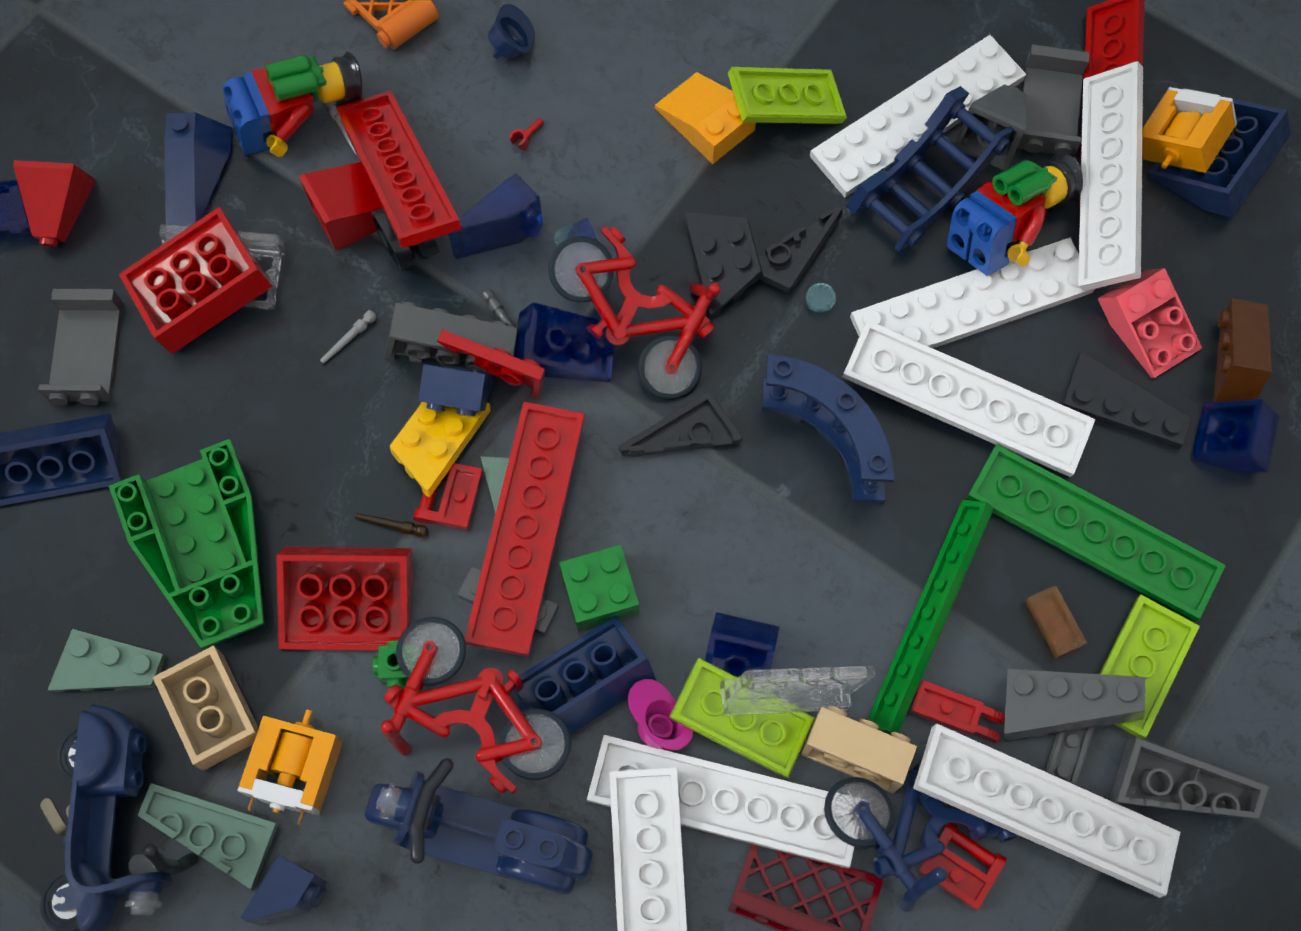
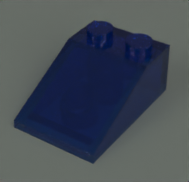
M514 173L461 215L459 219L462 229L452 232L448 236L453 255L457 259L521 243L526 238L535 236L543 225L540 196L517 173Z
M532 302L519 312L514 357L520 360L531 359L537 362L541 368L545 369L544 377L609 382L614 344L610 343L606 338V327L602 329L604 334L600 338L594 337L588 331L587 327L590 324L596 325L601 320Z

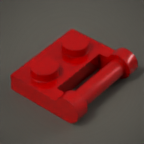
M454 463L447 472L448 478L439 512L431 511L437 491L436 488L430 497L423 493L420 506L415 509L413 520L424 524L432 523L468 531L483 470Z
M948 823L941 830L938 841L943 842L945 847L951 841L989 866L987 872L983 873L947 848H945L942 854L923 862L917 872L925 876L935 868L943 867L947 871V878L938 886L977 911L1004 867L1007 858L999 853L993 854L958 831L957 825Z

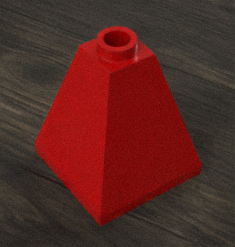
M14 160L13 167L32 236L39 240V245L58 247V242H66L94 186L95 178L71 163Z

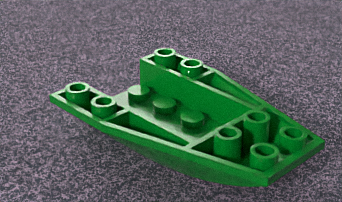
M231 439L200 450L203 459L146 481L138 474L109 485L129 545L201 649L264 624L253 500Z

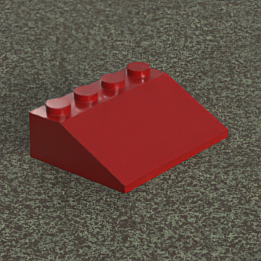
M220 207L119 274L152 336L171 354L273 287L264 270Z
M285 546L276 554L279 649L378 651L379 646H388L389 641L399 640L404 630L410 625L413 548ZM409 637L406 640L407 645H409Z

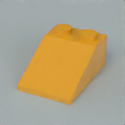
M698 72L655 104V109L712 164L755 131L756 123L742 122L733 91Z

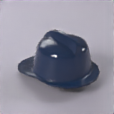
M504 4L499 9L495 23L488 33V39L494 48L493 57L497 59L503 56L509 60L515 59L522 54H528L531 51L535 31L529 18L522 10L511 4Z

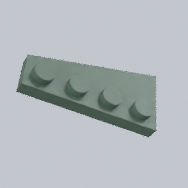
M152 783L138 813L140 818L253 891L278 828V824Z

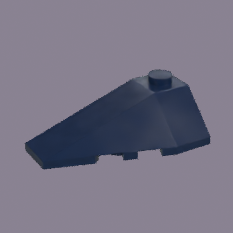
M196 112L166 113L164 161L167 234H179L205 217L210 205L209 199L215 186L218 187L221 181L220 175L225 163L228 164L232 156L233 128Z

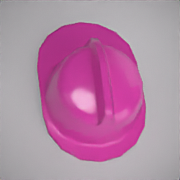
M642 679L632 686L628 696L629 709L638 723L639 736L646 745L656 749L679 750L687 746L691 741L693 730L669 719L677 701L661 683L653 679Z

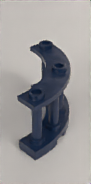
M961 86L946 93L938 107L924 124L928 129L917 142L913 139L910 140L895 156L894 161L897 163L891 169L886 171L882 168L871 178L861 183L846 206L854 214L864 208L867 210L872 209L902 235L895 246L898 252L908 245L914 247L921 240L924 232L951 207L955 208L960 201L965 199L967 196L965 192L975 182L996 155L1000 156L1011 143L1008 138L1014 131L1012 127L1009 126L996 134L965 109L966 105L963 102L969 95V92ZM952 118H958L989 144L977 161L973 160L944 136L945 132L943 130ZM930 145L939 146L968 171L954 187L922 162L923 158L921 156ZM908 170L917 172L944 195L931 210L899 184V179ZM884 192L887 194L892 193L916 213L920 219L908 225L882 203L879 197Z
M768 354L767 379L763 378L762 411L783 414L799 421L802 419L814 426L817 432L834 449H837L845 463L844 466L852 490V503L884 504V482H894L893 461L885 433L867 403L844 381L817 365L792 357Z

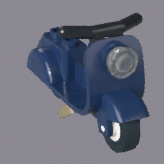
M91 704L89 712L82 711L80 713L78 726L68 732L60 742L57 752V766L62 775L72 782L70 805L66 808L68 819L64 820L52 799L45 798L40 805L55 833L66 837L63 838V842L66 843L64 855L65 872L59 873L49 881L43 890L40 900L41 915L45 923L54 931H105L114 917L118 899H129V901L125 902V907L132 908L131 915H153L154 908H161L158 894H162L164 888L173 884V879L170 875L181 874L198 862V856L195 853H189L178 860L166 858L156 844L149 843L144 848L145 855L137 854L131 858L129 870L132 875L119 879L111 877L117 797H136L139 794L144 781L142 760L147 748V740L142 730L131 718L107 706Z
M449 758L443 759L427 780H424V773L415 772L410 788L398 787V784L391 783L390 785L377 784L372 789L365 810L366 820L395 832L392 843L409 849L411 861L415 864L422 863L425 855L559 894L571 893L575 881L583 880L588 874L593 852L586 846L588 839L586 829L557 816L516 808L440 786L454 767L453 761Z

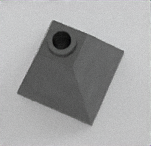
M1004 84L972 102L968 111L996 134L1009 126L1014 129L1008 138L1011 142L1009 147L1000 156L996 155L989 163L1005 171L1009 168L1025 132L1027 118L1026 93L1016 87ZM964 123L955 143L966 154L977 159L989 145Z

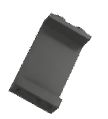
M1032 44L1026 59V77L1023 83V92L1026 93L1027 127L1017 149H1023L1030 153L1043 152L1055 155L1064 153L1072 157L1075 156L1082 141V137H1078L1077 133L1082 79L1089 63V52Z
M53 289L51 300L59 309L49 384H39V392L50 403L56 405H66L68 402H80L85 405L110 402L122 300L114 289Z

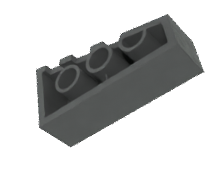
M1007 669L1004 726L1006 742L1032 736H1046L1050 733L1082 730L1081 728L1098 725L1106 726L1142 720L1145 714L1146 677Z

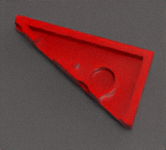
M441 331L437 343H440L454 353L461 351L474 356L473 364L499 377L511 386L526 385L532 389L529 396L537 400L539 399L543 389L545 369L541 368L540 364L531 359L520 360L515 358L505 349L498 347L492 349L448 331Z

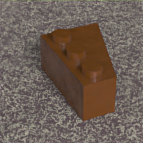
M1231 298L1226 310L1222 309L1218 317L1220 336L1213 405L1250 412L1272 373L1269 310L1266 304Z

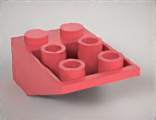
M1165 268L1144 270L1141 272V278L1126 281L1098 298L1109 324L1151 378L1157 377L1202 349Z

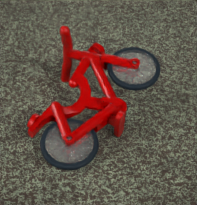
M603 226L599 231L614 246L617 258L612 259L605 246L590 237L576 236L560 243L553 251L549 260V278L554 289L567 300L579 303L592 301L602 320L596 325L590 324L587 327L588 331L594 337L600 338L604 334L602 329L606 327L605 335L607 340L614 345H621L627 342L629 337L681 329L678 336H659L645 346L639 357L638 373L643 386L656 397L677 399L692 391L699 381L702 364L700 355L691 341L696 333L700 338H704L714 329L715 326L705 315L712 299L719 295L721 286L718 283H712L709 287L697 282L690 285L691 293L699 296L695 306L689 304L663 284L657 287V295H642L634 289L630 281L629 273L636 266V259L622 245L626 239L614 226L610 230ZM614 271H616L618 287L625 297L617 317L604 296V292L611 284ZM669 303L685 315L630 324L638 306L650 309L663 307Z
M427 617L417 620L404 630L397 643L396 658L401 671L409 680L404 690L396 684L386 692L383 699L394 708V715L391 720H386L381 724L383 735L399 754L407 756L411 752V746L400 734L406 719L410 718L442 738L450 735V727L455 724L468 725L475 729L480 735L482 743L481 749L475 754V758L492 775L488 781L502 795L507 790L514 795L518 789L499 772L496 762L503 761L512 773L527 780L546 779L557 773L565 765L571 751V736L566 724L560 717L548 710L529 709L522 712L519 710L509 696L514 689L520 692L524 688L522 680L517 673L510 670L506 674L509 681L504 685L503 675L498 669L486 668L480 672L478 678L421 692L424 685L444 683L458 673L466 657V642L462 632L456 625L439 617ZM477 692L470 711L453 710L443 712L435 718L418 708V706ZM493 698L509 719V722L502 731L499 745H496L493 730L485 720Z

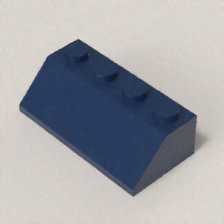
M111 413L0 433V506L109 487V485L123 480L119 439Z
M614 616L519 675L524 688L520 692L514 689L510 695L521 712L529 709L548 710L560 717L566 724L570 734L627 699L630 689L636 682L642 679L656 680L646 655L619 619ZM530 716L526 718L540 737L544 750L564 739L561 728L553 720L543 716Z

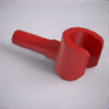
M538 118L524 131L521 129L512 131L510 134L511 143L514 144L516 140L523 138L518 144L519 150H526L529 146L528 139L544 124V121Z

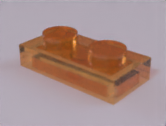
M1057 586L1046 589L1025 600L1055 659L1087 643Z

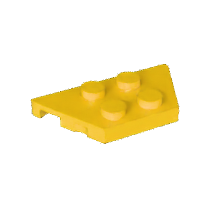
M422 402L391 443V454L399 463L405 466V471L412 479L415 478L426 496L430 497L488 416L491 411L490 403H487L485 411H476L475 416L457 414V408L445 406V411L427 409V403Z

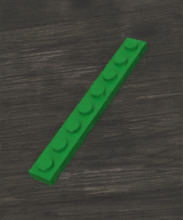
M961 501L867 720L877 724L879 731L891 735V732L899 733L994 509L988 502Z

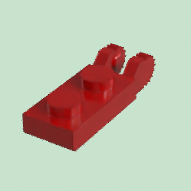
M921 680L910 709L912 714L993 743L999 742V733L977 725L979 717L981 716L997 724L1005 723V714L983 706L984 703L924 680Z

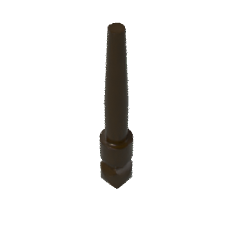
M356 513L355 516L356 519L400 530L404 534L412 535L414 533L421 538L428 535V527L425 525L415 526V523L408 521L403 523Z

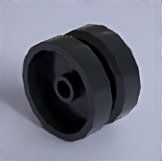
M381 207L371 212L377 234L397 268L403 271L415 265L416 259L412 247L401 248L383 208ZM435 238L413 246L416 253L423 259L439 253Z

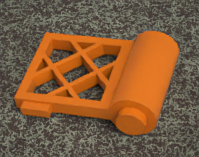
M346 0L343 3L345 8L354 16L359 13L378 32L376 36L383 47H390L392 50H395L439 19V13L431 0H407L405 2H396V0H390V2ZM375 10H388L387 15L380 20L374 18Z

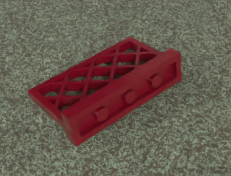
M751 844L728 908L729 912L777 931H849L845 929L840 917L856 910L862 922L860 931L869 930L883 885V879L852 867L847 869L793 854L783 855L781 851L777 850L775 852L778 858L762 865L756 853L758 845ZM797 856L805 859L810 871L794 877L786 861ZM754 860L757 868L750 870L752 862ZM781 863L789 880L773 887L765 870ZM813 863L818 864L820 866L815 868ZM826 869L836 871L842 883L826 890L818 873ZM757 873H760L767 887V890L758 894L743 889L746 879ZM845 875L851 877L852 879L847 880ZM813 876L821 893L805 900L797 882ZM859 881L874 886L870 898L862 902H858L850 886ZM792 885L799 903L788 907L780 903L775 892ZM845 888L853 906L837 912L829 895ZM770 895L772 900L765 898V896ZM824 898L832 915L821 920L813 917L808 904ZM868 905L864 914L861 907ZM802 907L805 913L800 912L797 909ZM835 920L837 926L828 922Z

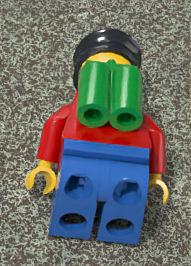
M346 52L342 57H333L331 63L319 66L315 56L307 57L306 55H300L278 62H270L262 69L252 70L249 73L243 74V77H234L226 81L223 85L225 108L244 156L270 149V153L276 157H282L288 149L285 141L314 113L313 103L319 99L323 103L340 100L342 104H346L355 98L361 100L362 77L356 57L352 53ZM275 131L276 135L269 136L268 132Z
M1060 153L1053 155L1041 166L1032 161L1024 160L994 176L992 182L984 183L981 188L971 194L970 198L963 199L955 207L946 247L964 260L969 258L968 263L986 276L1007 266L1009 259L1013 264L1017 261L1021 267H1025L1030 261V255L1026 249L1028 245L1031 246L1042 228L1046 216L1045 209L1062 208L1069 200L1075 201L1080 196L1083 185L1080 165L1074 157L1069 154ZM1020 240L1019 244L1011 246L1008 252H1006L1007 244ZM964 242V248H962L959 244ZM985 257L986 262L983 263L980 259Z

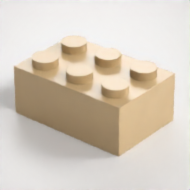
M214 645L153 677L194 766L205 771L253 745L259 728L224 655Z
M828 706V709L821 707L801 755L849 776L868 779L879 785L883 790L894 794L904 784L917 746L911 744V739L903 734L891 732V735L879 731V726L869 720L860 719L858 722L846 717L847 712L840 708Z

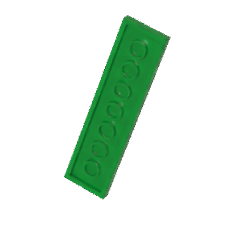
M998 444L995 445L966 498L970 501L988 502L994 508L992 513L1195 622L1201 618L1226 566Z

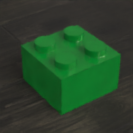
M621 545L559 562L562 579L578 632L597 627L614 616L621 620L639 614V602Z

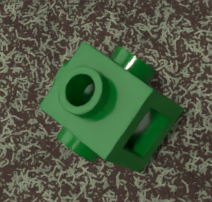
M398 640L389 641L388 646H379L378 656L373 657V675L378 676L382 685H387V689L396 684L404 689L409 680L403 674L397 662L396 648ZM405 642L403 660L407 669L412 672L422 650L419 645H407V642Z

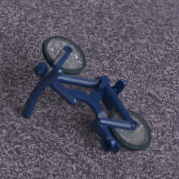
M922 759L913 770L908 771L902 785L906 794L893 841L889 834L894 825V808L886 792L876 783L859 777L843 779L829 790L824 804L826 821L832 832L840 840L855 847H873L880 856L873 859L874 872L879 879L895 875L896 878L901 880L907 889L900 901V907L903 911L912 910L917 900L947 878V871L943 867L935 868L919 880L910 871V868L944 852L945 845L943 842L938 841L937 838L938 831L942 826L948 823L963 824L968 827L971 839L976 841L999 836L1001 842H1008L1019 837V835L961 809L946 808L940 800L913 789ZM918 802L921 806L923 805L932 817L925 825L921 837V848L904 855Z

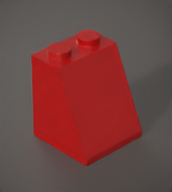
M361 162L309 172L299 176L310 206L335 251L377 231L371 217V212L382 206Z

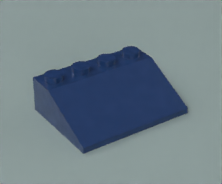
M1231 98L1234 103L1237 124L1206 173L1171 165L1164 169L1161 167L1162 163L1155 162L1148 172V177L1205 211L1233 218L1291 136L1288 110Z

